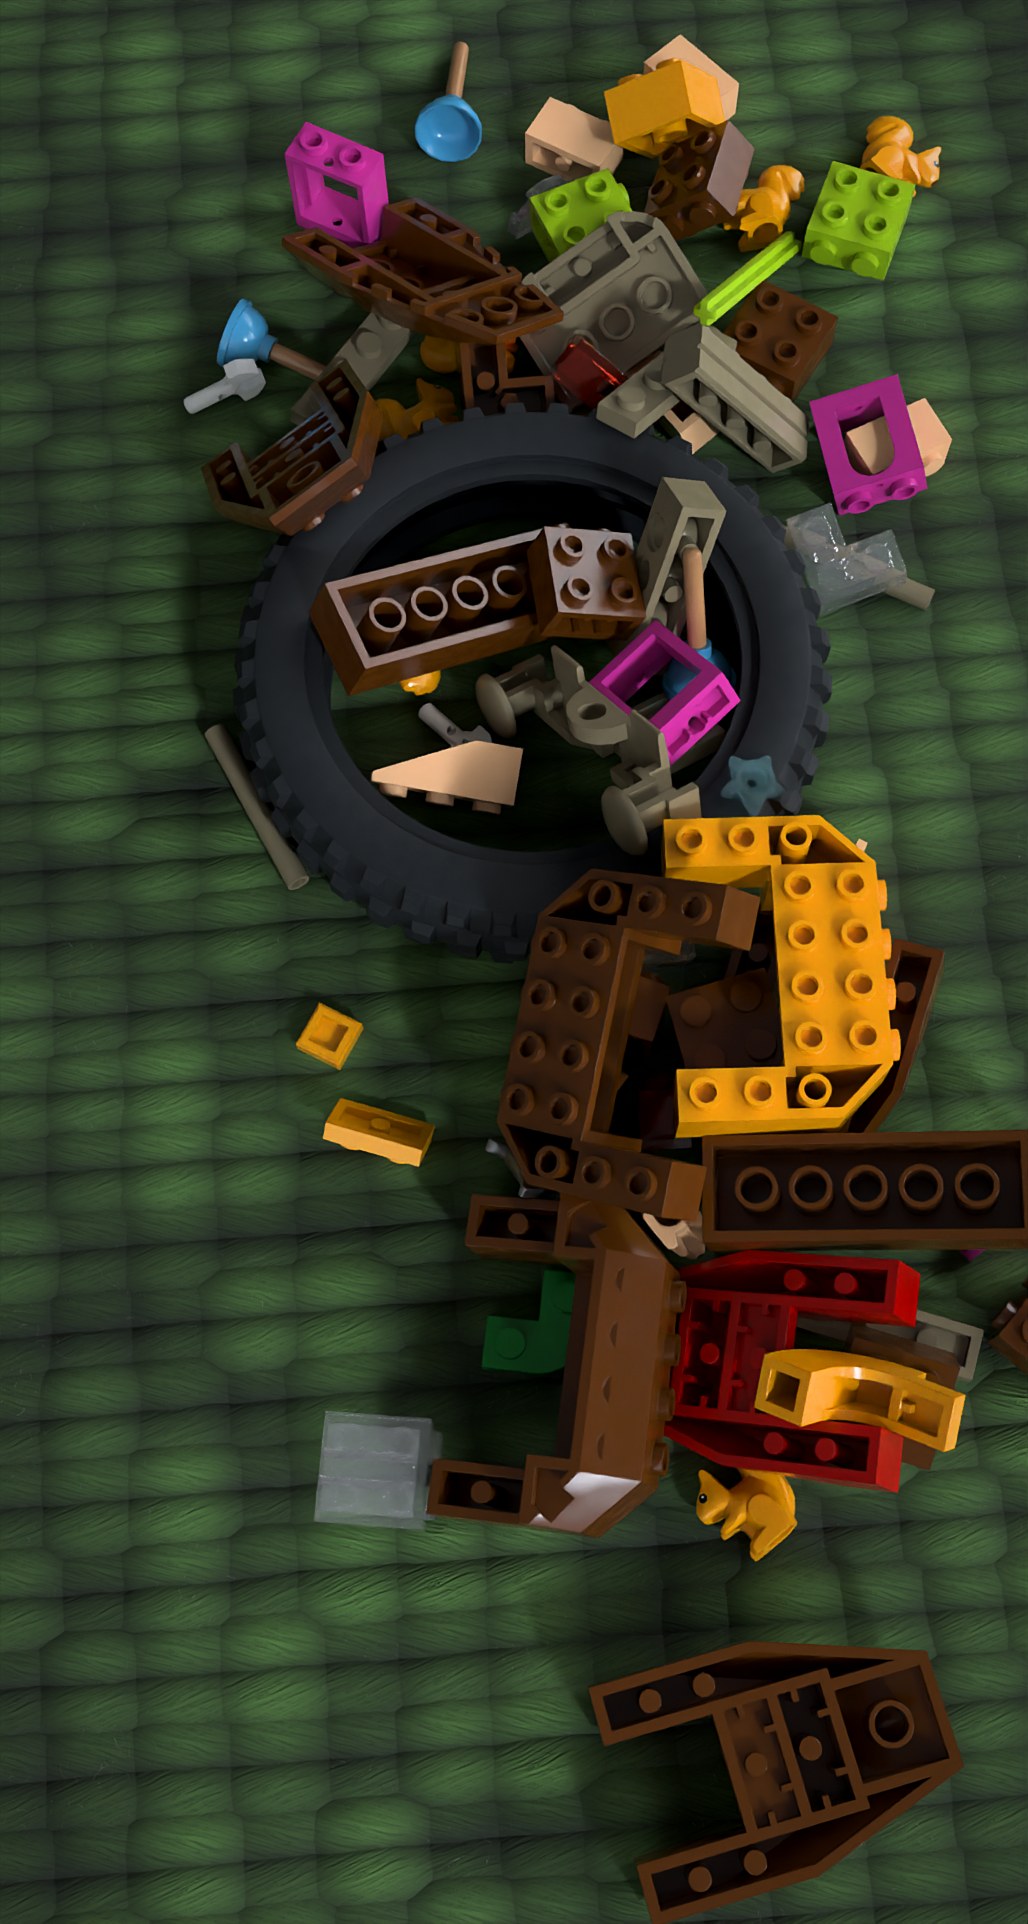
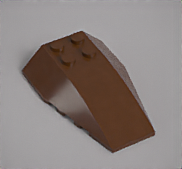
M417 197L384 206L382 240L354 249L318 227L282 237V247L314 277L332 287L335 292L345 295L366 311L372 312L401 327L431 337L461 343L498 345L563 321L564 311L534 284H522V273L514 266L505 268L500 263V253L492 246L483 248L480 245L481 236L477 232Z

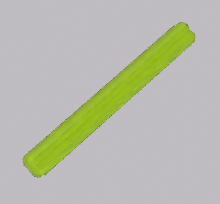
M792 231L783 233L702 298L694 306L693 315L700 318V324L710 326L800 251L801 241L795 239V233Z

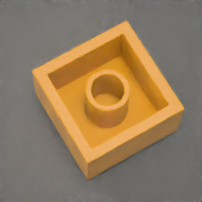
M681 58L663 60L656 65L657 70L645 75L632 74L625 76L618 81V86L604 91L615 145L653 159L660 156L663 150L671 143H679L696 135L706 127L711 128L725 121L717 78L683 61Z

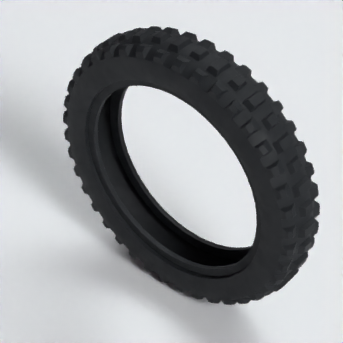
M523 402L507 403L504 412H495L493 415L484 416L480 407L463 410L460 421L446 425L438 417L421 422L420 431L407 435V439H403L398 433H395L381 440L380 452L374 457L370 479L363 483V490L355 498L346 503L339 501L324 512V519L309 531L303 532L299 530L293 536L281 534L276 543L269 547L262 560L264 570L261 571L256 583L252 584L248 596L250 605L244 607L238 636L241 648L236 650L234 664L239 686L233 689V702L237 718L245 728L239 734L243 755L246 760L255 761L257 767L250 775L261 802L272 803L275 807L271 814V819L283 838L293 837L299 844L297 853L300 862L311 874L324 872L328 875L331 890L345 902L356 898L365 905L367 916L387 929L396 923L402 926L407 939L417 943L431 945L435 940L446 943L449 952L477 959L482 951L490 952L495 962L513 964L514 961H526L527 956L531 955V940L536 930L538 915L591 868L662 877L660 842L663 825L646 833L648 849L644 855L633 856L623 851L613 838L586 846L543 852L503 851L476 846L443 835L401 812L379 794L361 774L347 754L332 721L331 690L334 665L308 613L324 583L398 565L412 553L429 543L457 530L480 523L508 518H559L583 522L609 529L612 532L631 533L632 541L639 544L662 477L705 481L727 512L703 573L704 601L717 623L725 642L731 667L737 675L735 692L741 701L734 707V715L729 730L719 750L704 772L694 782L699 788L701 817L796 816L803 800L801 797L802 786L811 785L819 765V759L813 754V749L824 745L830 715L822 710V704L829 702L832 694V675L823 669V664L827 661L831 646L828 630L817 627L816 624L821 609L817 591L812 588H806L802 579L806 565L800 553L796 550H788L785 546L786 529L780 520L773 515L765 517L758 509L759 496L746 484L738 487L734 486L728 480V467L716 458H710L703 462L693 456L692 443L679 436H674L672 439L667 440L656 437L653 425H650L634 439L596 419L597 408H593L590 415L582 414L580 416L570 414L568 405L561 403H550L547 412H526Z

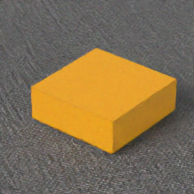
M319 1002L296 1042V1047L306 1054L341 1070L364 1028L362 1023Z

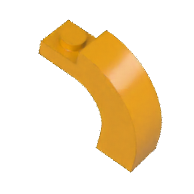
M789 1349L764 1354L754 1408L801 1427L824 1420H846L883 1427L946 1452L955 1449L966 1395L925 1380L927 1373L893 1362L839 1351Z

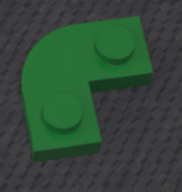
M544 1270L539 1321L487 1315L482 1370L542 1376L553 1374V1372L565 1367L576 1281L575 1273Z

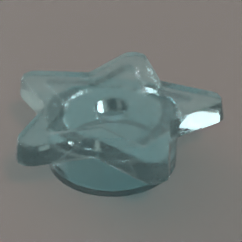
M766 755L758 760L748 761L731 756L728 764L732 779L722 789L721 796L723 798L741 800L749 814L756 816L759 814L765 799L780 797L784 795L785 789L775 781L770 756ZM748 780H754L756 782V787H750L748 785Z

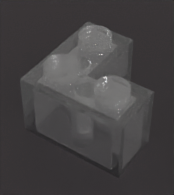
M831 502L786 519L794 549L800 553L806 565L804 577L807 586L817 591L821 603L819 615L906 583L907 571L892 529L846 546Z

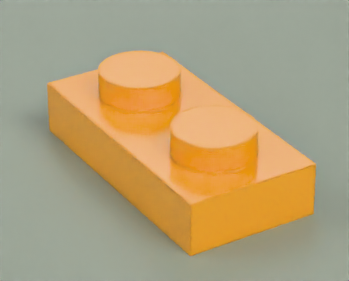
M340 1098L325 1123L323 1139L338 1143L346 1149L362 1150L386 1157L394 1163L411 1164L419 1167L432 1141L435 1125Z

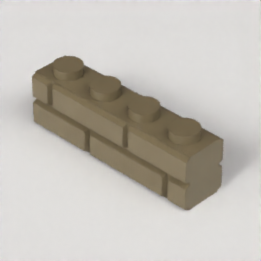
M703 324L693 325L670 335L665 340L663 359L666 362L663 364L661 378L663 385L673 393H676L679 398L724 435L731 438L736 445L769 472L775 473L803 463L807 458L808 441L805 437L808 436L809 417L795 406L791 399L779 392L763 375L755 371L737 352L730 349L713 334L710 328Z

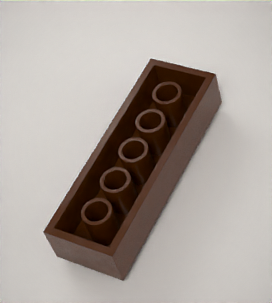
M566 522V523H562V524H558V525H565V526L569 527V525H568L567 522ZM542 529L324 583L308 613L347 695L351 696L557 637L540 636L527 557L528 548Z
M1028 1130L702 1136V1166L707 1167L702 1191L703 1243L709 1251L1028 1249Z

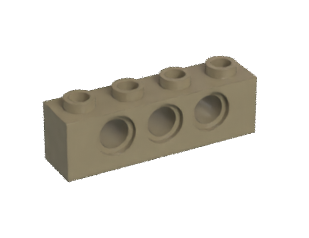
M662 477L635 554L646 619L627 641L605 640L614 658L655 620L680 638L686 622L682 554L688 548L699 549L702 553L704 573L727 512L705 481ZM671 659L654 675L663 676L667 673Z

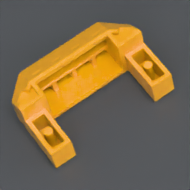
M820 815L664 819L660 842L662 877L723 884L734 888L759 887L761 911H773L783 1053L780 1067L676 1069L673 1083L675 1138L702 1137L707 1135L836 1133L882 1084L893 1065V1061H899L900 1059L898 1029H890L889 1010H894L896 1005V988L894 979L886 978L884 960H890L891 934L889 929L881 928L880 911H885L887 906V888L885 880H877L876 862Z

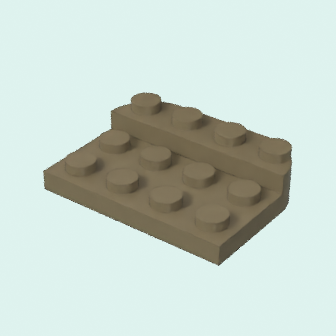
M618 211L606 217L607 222L537 273L533 274L530 272L521 282L524 285L534 284L564 311L563 321L519 337L543 375H553L554 392L562 404L568 405L570 413L624 375L623 372L626 374L665 347V340L670 335L700 322V318L693 315V308L708 293L667 227L657 217L635 211ZM582 338H584L588 343H590L595 349H593L589 344H587Z

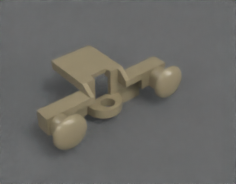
M553 645L551 648L556 678L549 682L545 661L540 654L513 666L511 671L496 678L487 673L478 677L475 684L476 700L482 716L496 735L505 739L515 737L517 732L515 718L533 711L568 743L593 749L602 758L613 753L621 757L622 763L610 769L612 781L621 789L616 786H609L605 789L601 797V811L612 838L623 851L633 856L644 855L648 849L646 833L662 826L664 819L702 818L698 786L691 782L676 790L672 787L671 774L719 750L726 736V730L717 723L670 766L664 733L649 722L670 701L664 692L632 707L629 717L585 680L583 667L556 645ZM694 716L690 718L688 723L693 720Z

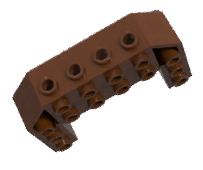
M591 868L538 915L536 930L531 940V955L526 979L520 994L521 1004L515 1033L510 1043V1058L504 1086L500 1093V1107L497 1117V1124L527 1184L662 1218L697 1221L707 1167L640 1152L643 1140L609 1133L645 950L680 955L683 941L750 951L760 897L723 884Z
M562 1192L560 1194V1201L472 1194L464 1244L466 1247L482 1258L561 1264L576 1274L554 1456L547 1457L527 1454L525 1469L434 1458L426 1514L451 1520L600 1538L658 1489L659 1476L665 1477L667 1474L669 1445L668 1443H663L665 1421L672 1420L675 1410L674 1388H669L671 1366L677 1367L680 1360L681 1337L680 1334H675L677 1313H683L686 1306V1282L680 1280L681 1274L639 1222L625 1208Z

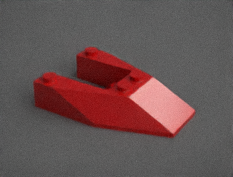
M745 1250L677 1269L681 1274L680 1280L686 1282L687 1298L684 1312L677 1313L675 1334H680L681 1354L678 1366H671L669 1388H674L675 1410L672 1420L665 1421L664 1436L722 1466L848 1487L898 1493L903 1436L883 1427L825 1420L801 1427L754 1408L764 1354L794 1349L797 1317L915 1327L921 1274L902 1261L895 1259Z

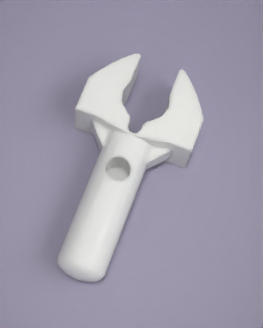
M236 359L223 365L226 373L225 377L184 399L186 410L194 414L231 395H239L244 401L257 396L266 384L261 368H257L254 359Z
M431 703L423 705L419 710V718L448 742L451 748L475 740L492 743L490 734L480 725L472 732L462 731Z

